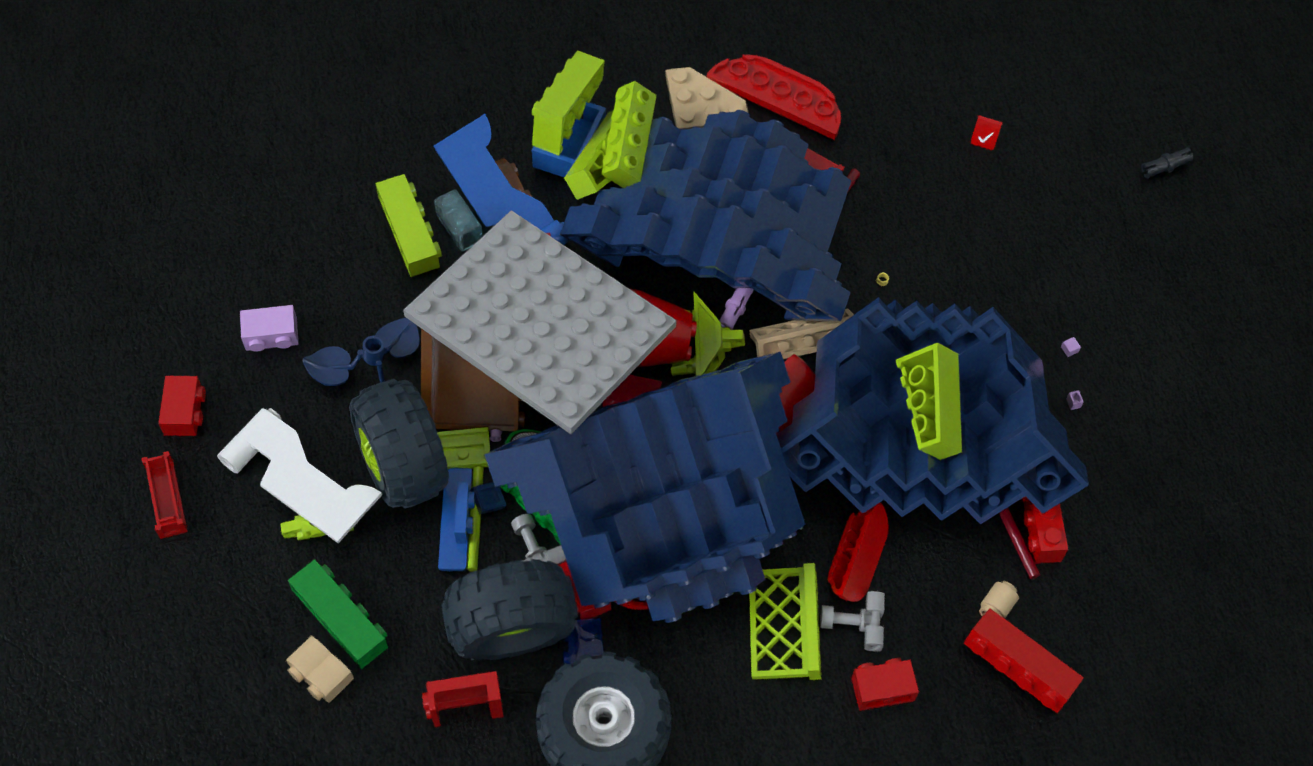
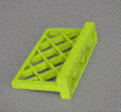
M815 563L803 564L804 567L763 570L765 578H768L773 584L764 594L759 589L750 593L752 679L809 677L810 680L821 679L818 591ZM788 576H799V585L792 592L781 584ZM777 587L788 595L778 606L768 598ZM799 592H800V599L796 597V595H797ZM756 594H757L758 596H760V598H759L757 601H756ZM792 599L800 605V611L793 618L782 610ZM764 601L774 609L765 620L756 613V609ZM778 613L788 621V624L779 633L769 625ZM800 618H801V626L797 623V621H798ZM792 626L801 632V638L794 645L783 637ZM766 627L775 637L766 646H763L757 640V635ZM779 640L790 648L780 660L769 651ZM801 645H802V653L798 650V648H799ZM757 646L762 650L759 654L757 652ZM795 653L802 659L803 669H790L784 662ZM765 654L776 662L770 670L758 671V662Z

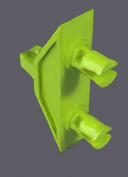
M695 292L694 310L691 313L693 314L692 321L697 322L695 335L696 355L689 362L673 363L671 367L672 376L686 374L698 376L717 371L725 359V352L731 351V348L745 346L743 330H730L728 327H722L721 322Z

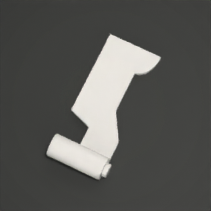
M262 408L217 455L219 460L236 474L258 451L266 456L271 462L260 483L261 487L337 543L347 535L382 496V492L366 485H354L345 490L309 464L297 432L281 421L279 414L271 408L268 411Z

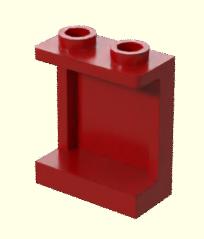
M497 671L426 682L427 692L422 693L424 710H426L427 719H432L435 727L440 726V710L488 702L492 719L504 717Z

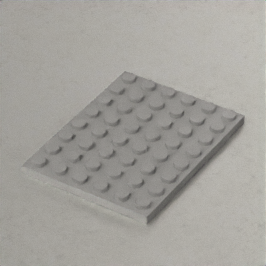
M512 210L403 310L404 316L570 434L593 413L676 327V320Z

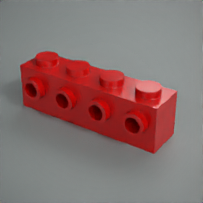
M1026 496L1023 497L1021 501L1024 503L1025 509L1024 523L1028 527L1029 532L1028 546L1033 554L1035 564L1061 562L1068 551L1060 503L1042 514Z
M991 608L988 609L972 629L964 642L975 654L983 657L998 671L1003 672L1015 681L1019 687L1027 690L1040 700L1044 706L1056 713L1059 712L1084 678Z

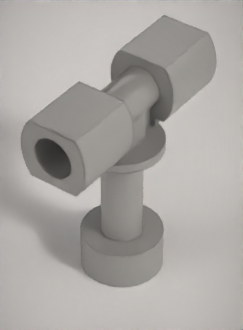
M531 514L518 516L511 522L515 534L523 536L529 550L525 556L526 560L523 561H551L557 565L566 562L561 545L548 551L545 547H539L532 532L536 525Z
M868 592L866 596V609H861L860 614L834 612V606L822 605L820 628L832 629L833 623L858 625L859 631L865 632L864 649L868 651H881L883 648L884 627L880 626V617L884 613L885 593Z

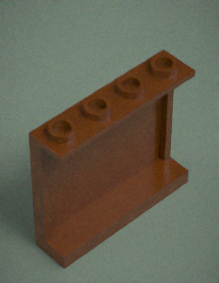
M421 328V398L428 408L436 429L464 430L488 427L489 431L497 429L515 432L520 430V427H525V411H520V401H523Z

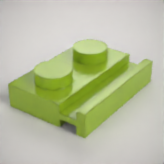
M488 427L437 432L446 457L447 469H473L477 466L488 467L485 454L490 452Z

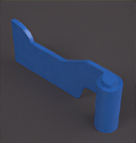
M485 114L433 146L485 227L496 225L512 210L543 232L550 233L551 237L561 244L565 245L570 241L560 235L564 222L554 221L542 202L513 188L509 184L486 148L491 140V127Z

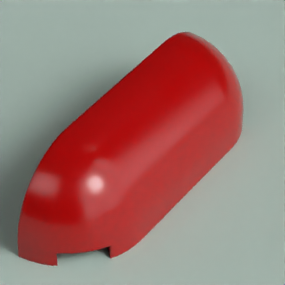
M878 503L864 513L859 511L855 514L853 512L845 526L828 573V582L831 584L833 592L844 600L859 601L866 595L888 535V518L881 503Z

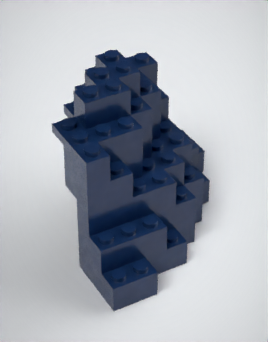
M736 110L735 112L709 114L702 128L680 129L674 126L670 119L659 117L658 119H652L641 181L621 189L611 187V189L599 190L594 205L570 206L560 235L615 267H620L623 256H647L664 267L681 266L697 277H716L733 288H752L787 309L784 316L786 320L841 321L851 292L843 288L842 283L836 280L842 263L835 260L833 255L828 252L852 180L844 176L843 171L838 168L830 167L827 170H819L810 166L809 162L804 159L809 144L800 139L801 136L784 128V124L777 120L756 122L750 118V114L746 111Z
M878 297L817 341L814 392L793 406L792 424L776 434L789 475L805 492L827 478L862 513L885 500L903 517L924 503L941 521L964 507L982 524L1025 496L1043 514L1089 485L1086 466L1070 450L1066 429L1049 412L1042 360L994 307L979 316L971 306L961 311L956 304H953L941 312L933 303L924 309L918 301H915L904 309L896 300L886 306ZM937 342L958 353L962 452L942 460L918 449L911 421L914 417L912 410L908 409L907 390L902 387L900 379L903 376L902 371L896 364V359Z
M781 351L736 362L722 370L678 380L664 388L644 392L629 400L606 405L594 411L572 434L555 425L538 434L513 440L485 454L495 487L507 484L508 488L518 486L527 514L539 512L540 516L551 514L581 606L594 605V608H600L610 604L612 601H616L617 604H624L633 598L639 597L640 601L646 600L653 621L665 619V622L669 623L682 618L681 614L683 612L690 611L700 605L704 609L714 607L719 604V599L728 597L734 592L740 591L741 595L756 591V586L765 580L759 558L770 554V549L783 545L784 539L796 536V531L805 525L776 435L779 432L778 427L788 422L779 393L782 392V387L791 383Z

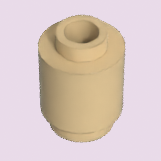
M996 582L981 602L979 612L982 617L991 608L1005 619L1019 599L1016 593L1017 589L1008 582Z

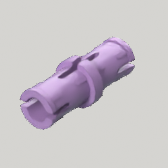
M737 288L732 298L727 300L725 304L726 309L719 320L722 327H728L730 330H733L737 319L745 312V304L753 293L752 288Z

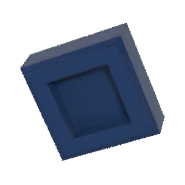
M494 482L474 486L470 490L475 492V504L479 515L501 510L507 506L500 486L495 487Z

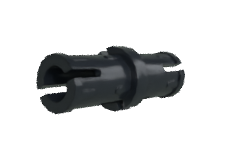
M1188 147L1171 154L1164 153L1158 159L1143 163L1141 165L1142 173L1147 171L1148 173H1145L1144 176L1148 179L1162 172H1172L1178 166L1193 162V154L1187 155L1191 151Z

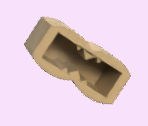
M313 636L308 638L286 659L290 666L288 672L298 682L302 680L310 685L307 688L308 691L318 701L323 698L330 703L354 679L351 671Z

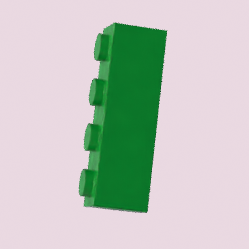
M314 559L288 580L289 585L296 596L359 668L363 669L388 648L385 640L387 634L378 623L373 625L367 619L370 615L360 603L355 605L350 600L352 595L343 584L338 586L334 582L333 578L335 576L325 564L320 566Z

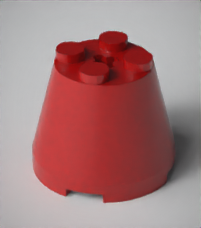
M630 289L676 320V327L636 368L681 363L683 361L689 362L692 353V347L689 346L690 339L695 337L697 322L692 321L693 314L687 309L641 290Z

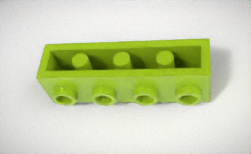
M636 81L618 88L601 173V175L622 188L641 181L656 95Z
M405 174L376 183L379 200L410 277L439 268L438 257L442 256L438 243H433L431 240L433 231L429 222L424 223L422 217L425 216V212L421 202L416 203L414 197H417V193L413 183L407 182Z

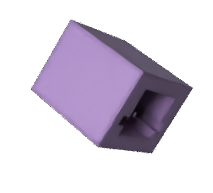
M1074 337L1064 341L1061 345L1067 357L1078 353L1081 348Z
M1080 391L1068 394L1066 399L1070 409L1081 408L1083 399Z

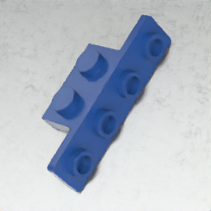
M450 468L447 469L449 472V482L443 490L438 567L440 571H466L468 536L473 534L474 527L473 517H470V508L475 507V492L470 491L472 487V469Z

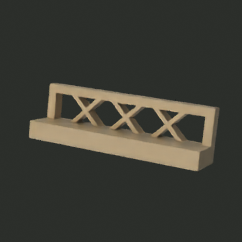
M845 309L841 321L794 320L749 330L750 337L756 344L757 357L781 351L783 359H787L793 354L800 356L817 352V341L854 314L849 309Z

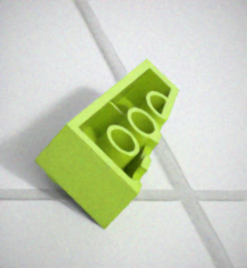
M577 51L572 59L569 58L566 61L563 71L557 73L552 86L545 89L543 98L540 102L536 101L533 106L534 128L532 146L560 156L563 150V139L569 140L573 133L572 127L575 119L580 120L586 102L589 103L603 79L605 60Z
M613 111L606 115L564 177L577 200L599 191L611 181L601 175Z
M937 342L896 359L897 367L901 369L903 375L900 378L902 387L906 388L908 399H906L908 409L912 410L914 417L911 421L918 449L939 460L961 453L958 353Z

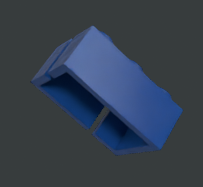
M586 102L584 119H575L572 127L573 133L569 140L564 138L562 141L563 150L560 156L533 146V167L565 177L606 117V108Z

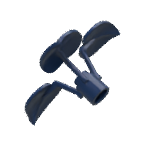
M408 318L398 319L386 324L377 331L375 336L365 338L363 350H358V355L352 363L351 357L346 350L332 346L320 349L314 354L304 357L303 364L309 375L319 383L327 386H337L348 380V370H353L360 359L363 358L367 364L377 366L380 383L384 382L382 369L384 354L390 352L396 358H405L414 354L419 347L417 325Z

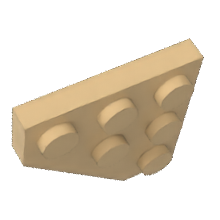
M692 68L666 70L669 96L677 128H702L709 114L735 112L736 110H743L748 113L744 99Z

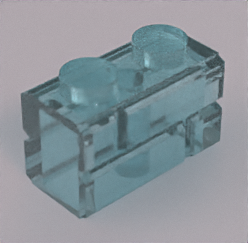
M452 190L434 200L436 216L452 239L456 241L460 251L471 248L483 237L480 223L457 190Z

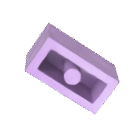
M293 305L240 311L241 339L246 351H262L265 348H288L291 345H298L297 317Z

